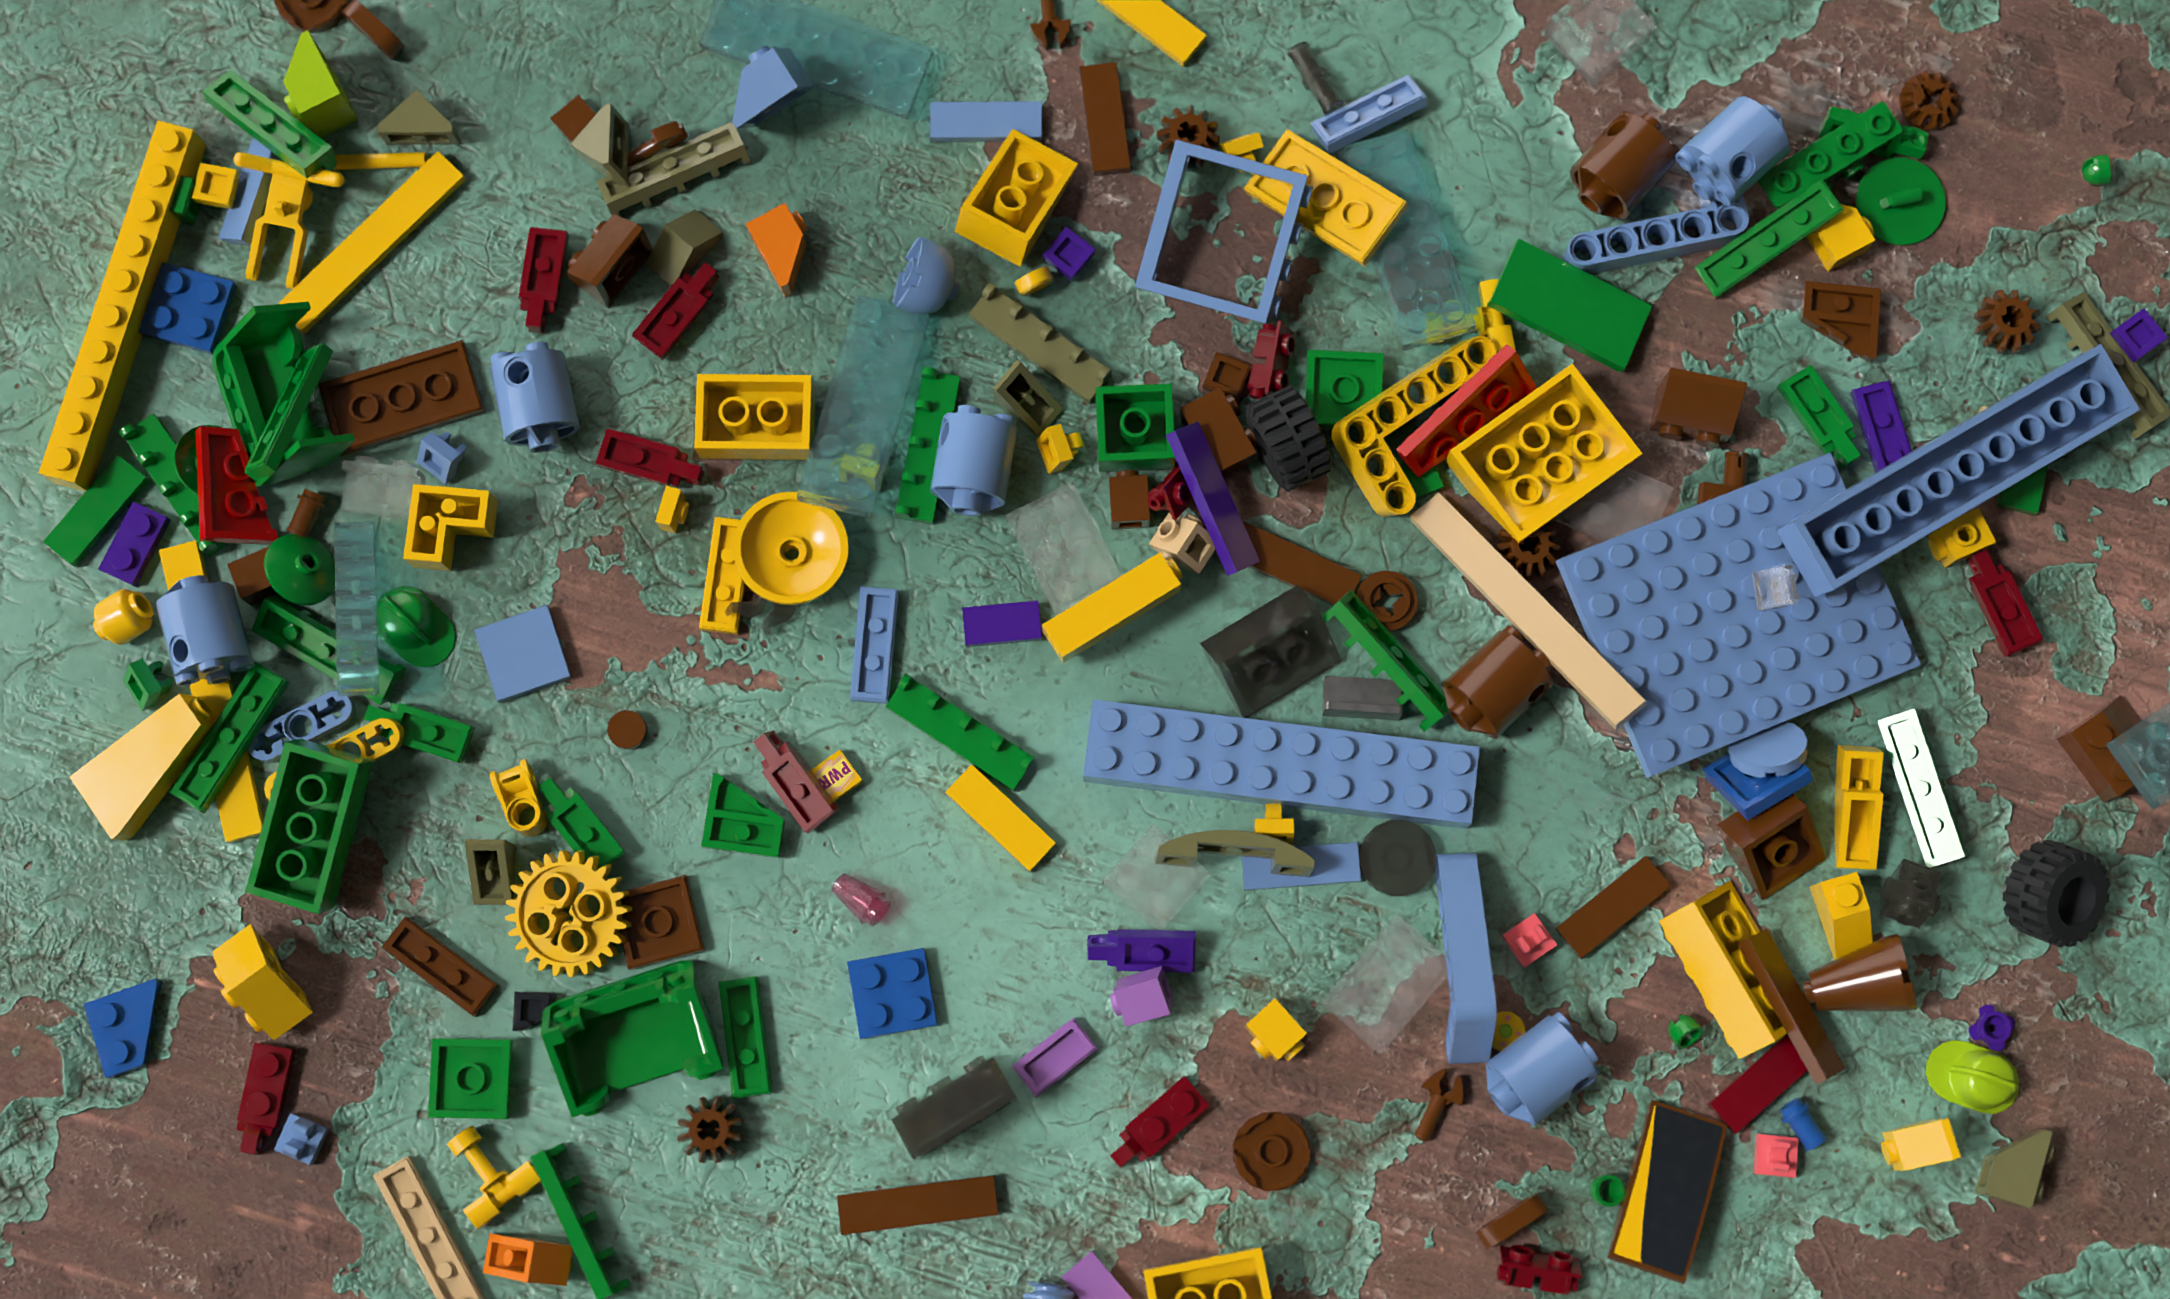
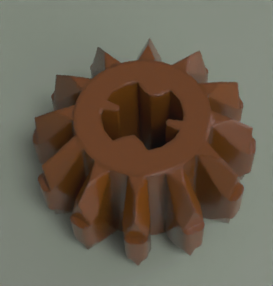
M1191 104L1188 106L1187 114H1183L1176 107L1173 109V118L1167 116L1162 118L1161 125L1163 129L1157 130L1156 138L1162 142L1159 145V153L1169 154L1168 163L1170 162L1176 140L1214 150L1213 147L1219 145L1220 136L1215 134L1218 124L1216 121L1207 122L1209 113L1206 110L1200 112L1197 116L1194 114L1195 108ZM1187 134L1189 138L1195 137L1194 141L1189 142V140L1186 137L1182 138V135ZM1194 157L1189 159V162L1193 161L1198 168L1204 165V160Z
M2018 289L2012 290L2008 296L2003 290H1998L1993 294V298L1986 297L1980 303L1982 309L1974 314L1973 319L1981 324L1975 328L1974 334L1986 335L1987 338L1983 341V347H1987L1993 342L1996 344L1997 354L2003 353L2006 348L2013 354L2018 353L2022 349V345L2029 346L2034 341L2032 334H2036L2040 330L2041 324L2034 320L2040 315V309H2029L2028 307L2032 297H2026L2021 301L2019 300ZM2002 317H2005L2004 321L2011 320L2013 326L2009 327L2010 322L2004 324Z
M1542 526L1520 543L1505 529H1501L1498 537L1503 542L1496 544L1495 549L1500 554H1506L1503 557L1513 565L1517 572L1523 570V577L1526 581L1532 579L1533 570L1538 576L1543 578L1548 573L1546 566L1555 567L1557 558L1552 554L1558 553L1561 550V544L1549 542L1557 535L1555 529L1545 533L1542 530L1544 526ZM1523 543L1525 545L1533 544L1535 550L1533 553L1530 551L1523 553L1520 547Z
M707 1097L699 1098L700 1112L692 1105L686 1106L687 1113L693 1118L691 1121L687 1119L678 1120V1125L689 1127V1132L682 1133L677 1138L679 1142L692 1140V1143L685 1150L688 1156L693 1155L701 1148L698 1156L700 1163L707 1162L710 1151L714 1161L720 1163L723 1162L721 1148L728 1154L734 1155L737 1150L729 1141L731 1139L736 1141L744 1140L743 1134L733 1132V1127L743 1125L744 1119L735 1118L730 1120L737 1107L734 1104H730L722 1111V1097L714 1099L712 1109ZM706 1121L709 1123H719L720 1128H716V1131H720V1134L717 1138H704L702 1132L707 1130L702 1129Z

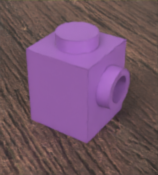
M1163 966L1119 978L1114 987V993H1111V1003L1117 1016L1122 1015L1126 1027L1169 1015L1175 1003Z

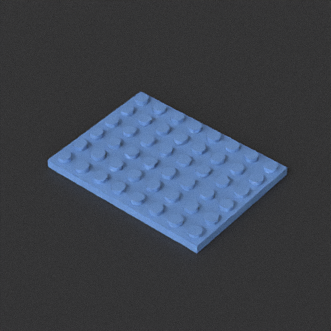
M1831 453L1556 561L1590 645L1646 700V706L1624 724L1646 778L1921 665L1878 564L1840 587L1814 597L1776 532L1777 529L1846 490Z

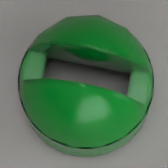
M2108 154L2095 155L2083 163L2081 171L2087 183L2092 185L2110 184L2111 166Z
M1679 1014L1677 1015L1680 1019L1678 1022H1669L1668 1034L1677 1048L1685 1049L1701 1038L1703 1028L1693 1017Z
M1603 1174L1592 1181L1590 1195L1597 1204L1605 1207H1614L1623 1200L1625 1187L1618 1177ZM1606 1180L1605 1186H1604L1603 1200H1602V1198H1601L1602 1184H1603V1181Z

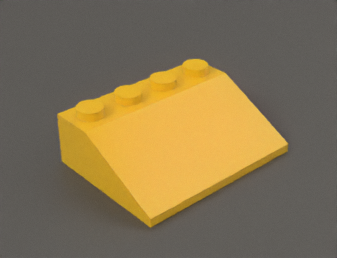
M1571 364L1451 449L1445 462L1467 491L1520 543L1636 460L1643 453L1576 367Z

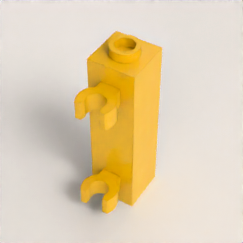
M1161 552L1042 624V631L1062 663H1065L1179 593L1181 589L1179 580L1183 578V575L1172 558L1166 561Z

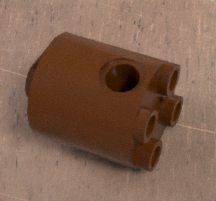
M1628 111L1619 113L1571 167V179L1580 191L1577 195L1578 199L1591 212L1617 219H1626L1675 164V155L1680 149L1663 136L1659 131L1661 124L1652 115L1644 113L1639 117Z
M1510 625L1498 631L1443 683L1448 711L1455 722L1467 732L1484 733L1492 739H1497L1544 696L1553 687L1555 682L1553 676L1547 671L1552 666L1549 659L1538 649L1532 652L1523 644L1524 639L1521 634Z

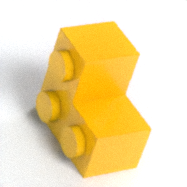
M413 484L403 559L413 568L451 571L456 534L494 538L498 500L487 490Z
M251 924L212 951L217 965L213 971L218 980L225 986L221 990L222 995L234 1009L240 1006L246 1012L244 1014L245 1018L256 1032L259 1033L264 1030L274 1041L313 1013L305 992L281 968L274 948Z

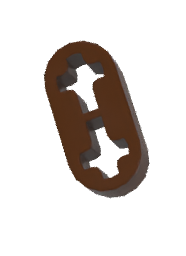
M353 0L342 11L344 17L390 60H393L405 48L396 35L358 0Z
M1535 1192L1483 1225L1476 1231V1234L1485 1248L1489 1249L1549 1210V1207L1540 1193Z

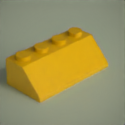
M1731 881L1724 883L1659 920L1664 929L1666 939L1674 946L1684 964L1687 975L1695 982L1704 998L1707 1009L1716 1018L1724 1032L1726 1042L1734 1049L1739 1059L1777 1041L1787 1034L1738 946V943L1759 933L1760 930Z

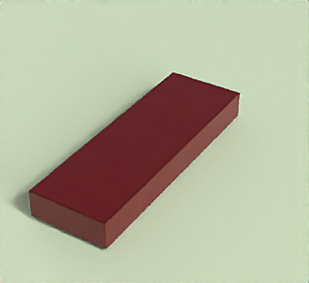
M1788 1034L1782 1036L1707 1103L1733 1134H1737L1807 1071Z

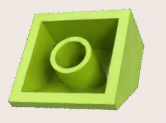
M308 30L301 33L283 81L289 93L288 96L284 97V100L294 118L297 117L301 124L308 129L310 128L314 134L322 138L358 120V117L326 55Z

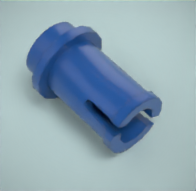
M1795 1098L1779 1110L1783 1115L1781 1121L1783 1123L1788 1122L1804 1145L1805 1150L1809 1151L1822 1144L1827 1139V1136L1821 1131L1808 1111L1810 1106L1808 1102L1803 1103L1800 1098Z

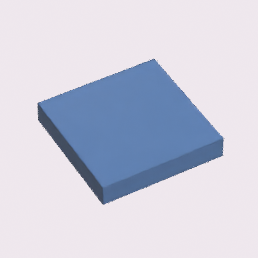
M548 605L474 629L496 700L499 703L572 678Z

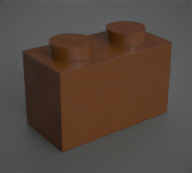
M1221 387L1180 407L1179 417L1184 427L1197 421L1199 422L1220 472L1225 477L1255 461V449L1258 448V442L1249 427L1243 429L1237 416L1241 415L1233 396L1231 394L1225 396Z

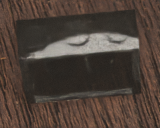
M1299 585L1294 586L1200 643L1215 675L1242 718L1251 717L1342 662L1318 606Z
M981 1055L963 1067L966 1074L952 1081L950 1076H947L929 1087L932 1094L919 1102L916 1096L895 1108L899 1115L891 1120L912 1160H920L1018 1099L994 1057L986 1061L984 1056Z

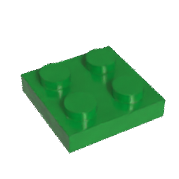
M1329 350L1307 351L1305 401L1320 427L1333 428L1339 420L1382 393L1383 353ZM1381 405L1380 408H1379V416H1380V419H1381L1382 405ZM1352 424L1349 427V429H1357Z
M432 1038L428 1118L509 1119L513 1040Z

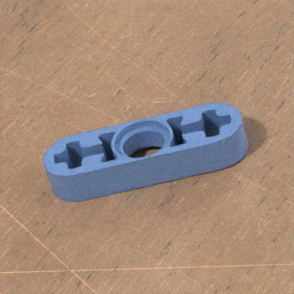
M327 692L263 725L248 747V750L254 758L262 762H277L281 758L286 741L281 739L271 745L273 751L269 754L264 750H259V747L264 744L263 737L267 736L273 740L283 736L279 731V728L282 727L285 736L290 741L304 739L316 742L349 725L356 715L355 702L343 692ZM335 700L340 704L346 705L341 709L342 716L340 718L333 714L323 717L322 721L326 723L324 727H322L320 719L313 713L315 709L322 715L333 709L331 703ZM299 717H309L312 722L310 733L305 737H296L292 731L294 721Z

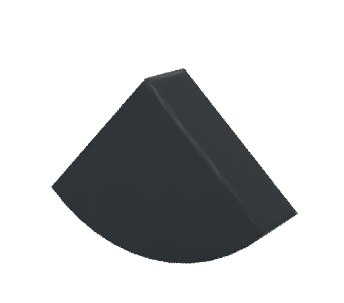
M515 992L512 1031H525L540 1024L544 1009L555 1001L556 993Z

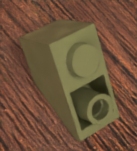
M2032 1130L1985 1155L1974 1194L2017 1208L2032 1209L2033 1203H2037L2040 1200L2043 1192L2044 1183L2040 1180L2043 1166L2048 1165L2053 1155L2054 1143L2050 1142L2053 1132L2048 1130Z

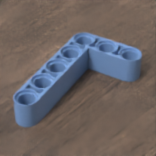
M1742 195L1730 206L1724 205L1713 197L1706 201L1699 196L1702 207L1699 209L1580 233L1570 240L1563 255V261L1591 275L1724 247L1743 234L1749 223L1744 196ZM1727 218L1732 220L1736 225V230L1725 229L1720 219ZM1684 227H1695L1699 231L1700 237H1689L1685 233ZM1655 233L1659 235L1664 244L1661 246L1653 245L1649 242L1647 234ZM1610 242H1622L1626 246L1627 252H1615ZM1582 248L1590 254L1591 259L1588 261L1579 260L1574 255L1573 250Z
M1476 853L1436 854V885L1451 1000L1446 1030L1447 1059L1449 1064L1486 1063L1490 1060L1496 1024V998Z

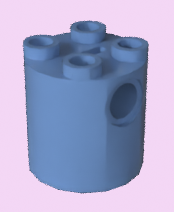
M1742 96L1737 97L1687 142L1675 155V159L1692 176L1695 181L1692 184L1693 189L1702 199L1707 201L1713 197L1724 205L1730 206L1790 151V141L1785 132L1784 121L1773 107L1767 104L1761 105L1751 98Z
M547 342L530 343L525 346L526 351L518 353L499 352L493 354L490 357V372L505 442L514 446H529L532 453H544L559 448L561 446V439L571 436L580 428L565 354L561 350L549 349Z
M959 405L957 413L949 412L942 418L930 492L942 499L952 512L966 516H978L1001 507L1006 502L1018 429L1015 427L1016 418L1006 414H995L994 417L980 414L981 409L978 407Z
M204 575L191 576L177 581L156 601V608L177 686L191 685L200 679H206L209 685L219 684L231 679L229 672H239L254 667L232 584L228 582L209 583Z
M1560 1012L1553 1016L1548 1015L1486 1062L1488 1093L1493 1102L1505 1116L1528 1122L1534 1127L1597 1080L1600 1073L1595 1064L1598 1061L1597 1055L1585 1041L1579 1044L1570 1034L1573 1031L1572 1026Z

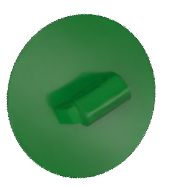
M1889 158L1875 164L1862 177L1856 193L1857 210L1861 217L1864 216L1870 221L1874 230V236L1893 245H1911L1926 239L1937 229L1945 212V193L1940 180L1929 167L1910 158Z

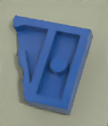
M152 979L83 1004L105 1078H113L148 1065L151 1049L149 1038L154 1031L156 1016L153 1015L157 992H161L162 986L160 979Z

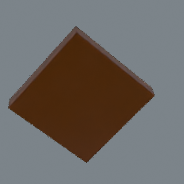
M687 875L625 890L629 891V895L621 899V905L631 906L632 910L622 914V919L632 924L631 927L620 929L619 932L627 938L626 942L622 943L628 970L705 951Z

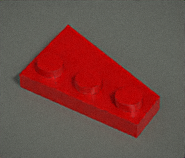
M200 426L196 429L200 541L271 545L279 537L276 529H272L266 514L268 508L264 497L259 495L254 479L244 473L250 459L239 430Z

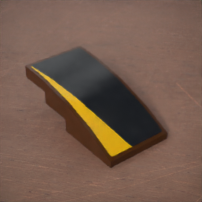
M1651 1100L1647 1106L1640 1141L1635 1146L1628 1181L1624 1185L1625 1195L1621 1203H1619L1607 1259L1681 1284L1686 1282L1709 1204L1726 1134V1124Z

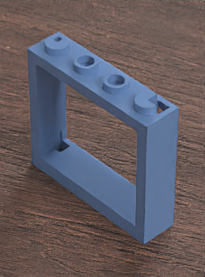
M1176 140L1135 287L1264 324L1268 323L1269 317L1276 319L1282 300L1281 296L1276 295L1280 281L1287 282L1293 261L1286 258L1290 244H1298L1303 223L1297 222L1301 207L1308 208L1313 186L1307 185L1308 176ZM1190 157L1293 185L1258 309L1156 281Z

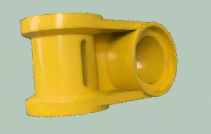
M527 758L520 760V765L503 772H490L489 776L493 789L502 805L509 825L523 836L533 837L542 833L547 827L548 818L546 817L547 813L544 810L545 807L539 793L537 779ZM527 808H534V820L528 825H520L519 816L521 812Z

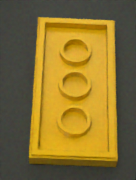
M1288 129L1262 162L1263 164L1308 176L1307 185L1313 186L1308 208H1300L1297 222L1303 223L1302 229L1364 267L1409 207L1407 201ZM1254 174L1243 189L1246 194L1284 217L1293 185Z

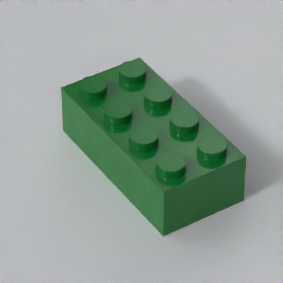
M296 739L284 743L246 885V893L316 914L334 909L374 760L304 739Z

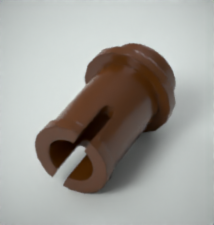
M304 489L302 495H297L300 501L286 530L302 537H311L310 534L321 508L326 509L327 507L324 505L326 497Z

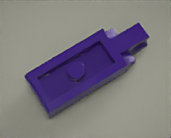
M1118 929L1110 930L1108 934L1088 935L1087 959L1105 960L1107 965L1117 967V971L1142 972L1163 966L1164 972L1193 973L1195 972L1196 931Z

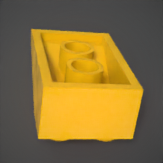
M1012 129L961 206L955 233L1021 267L1043 231L1078 163Z

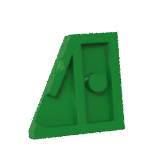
M713 773L701 847L779 859L785 820L720 774Z

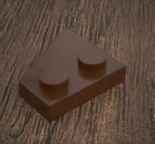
M1805 281L1802 285L1800 322L1866 362H1874L1877 357L1881 288Z

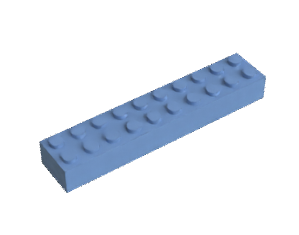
M2102 344L2072 358L1777 529L1776 532L1814 597H1818L1840 587L2138 412L2140 409Z
M1093 699L1083 781L1259 804L1281 803L1283 807L1467 829L1472 824L1480 747Z

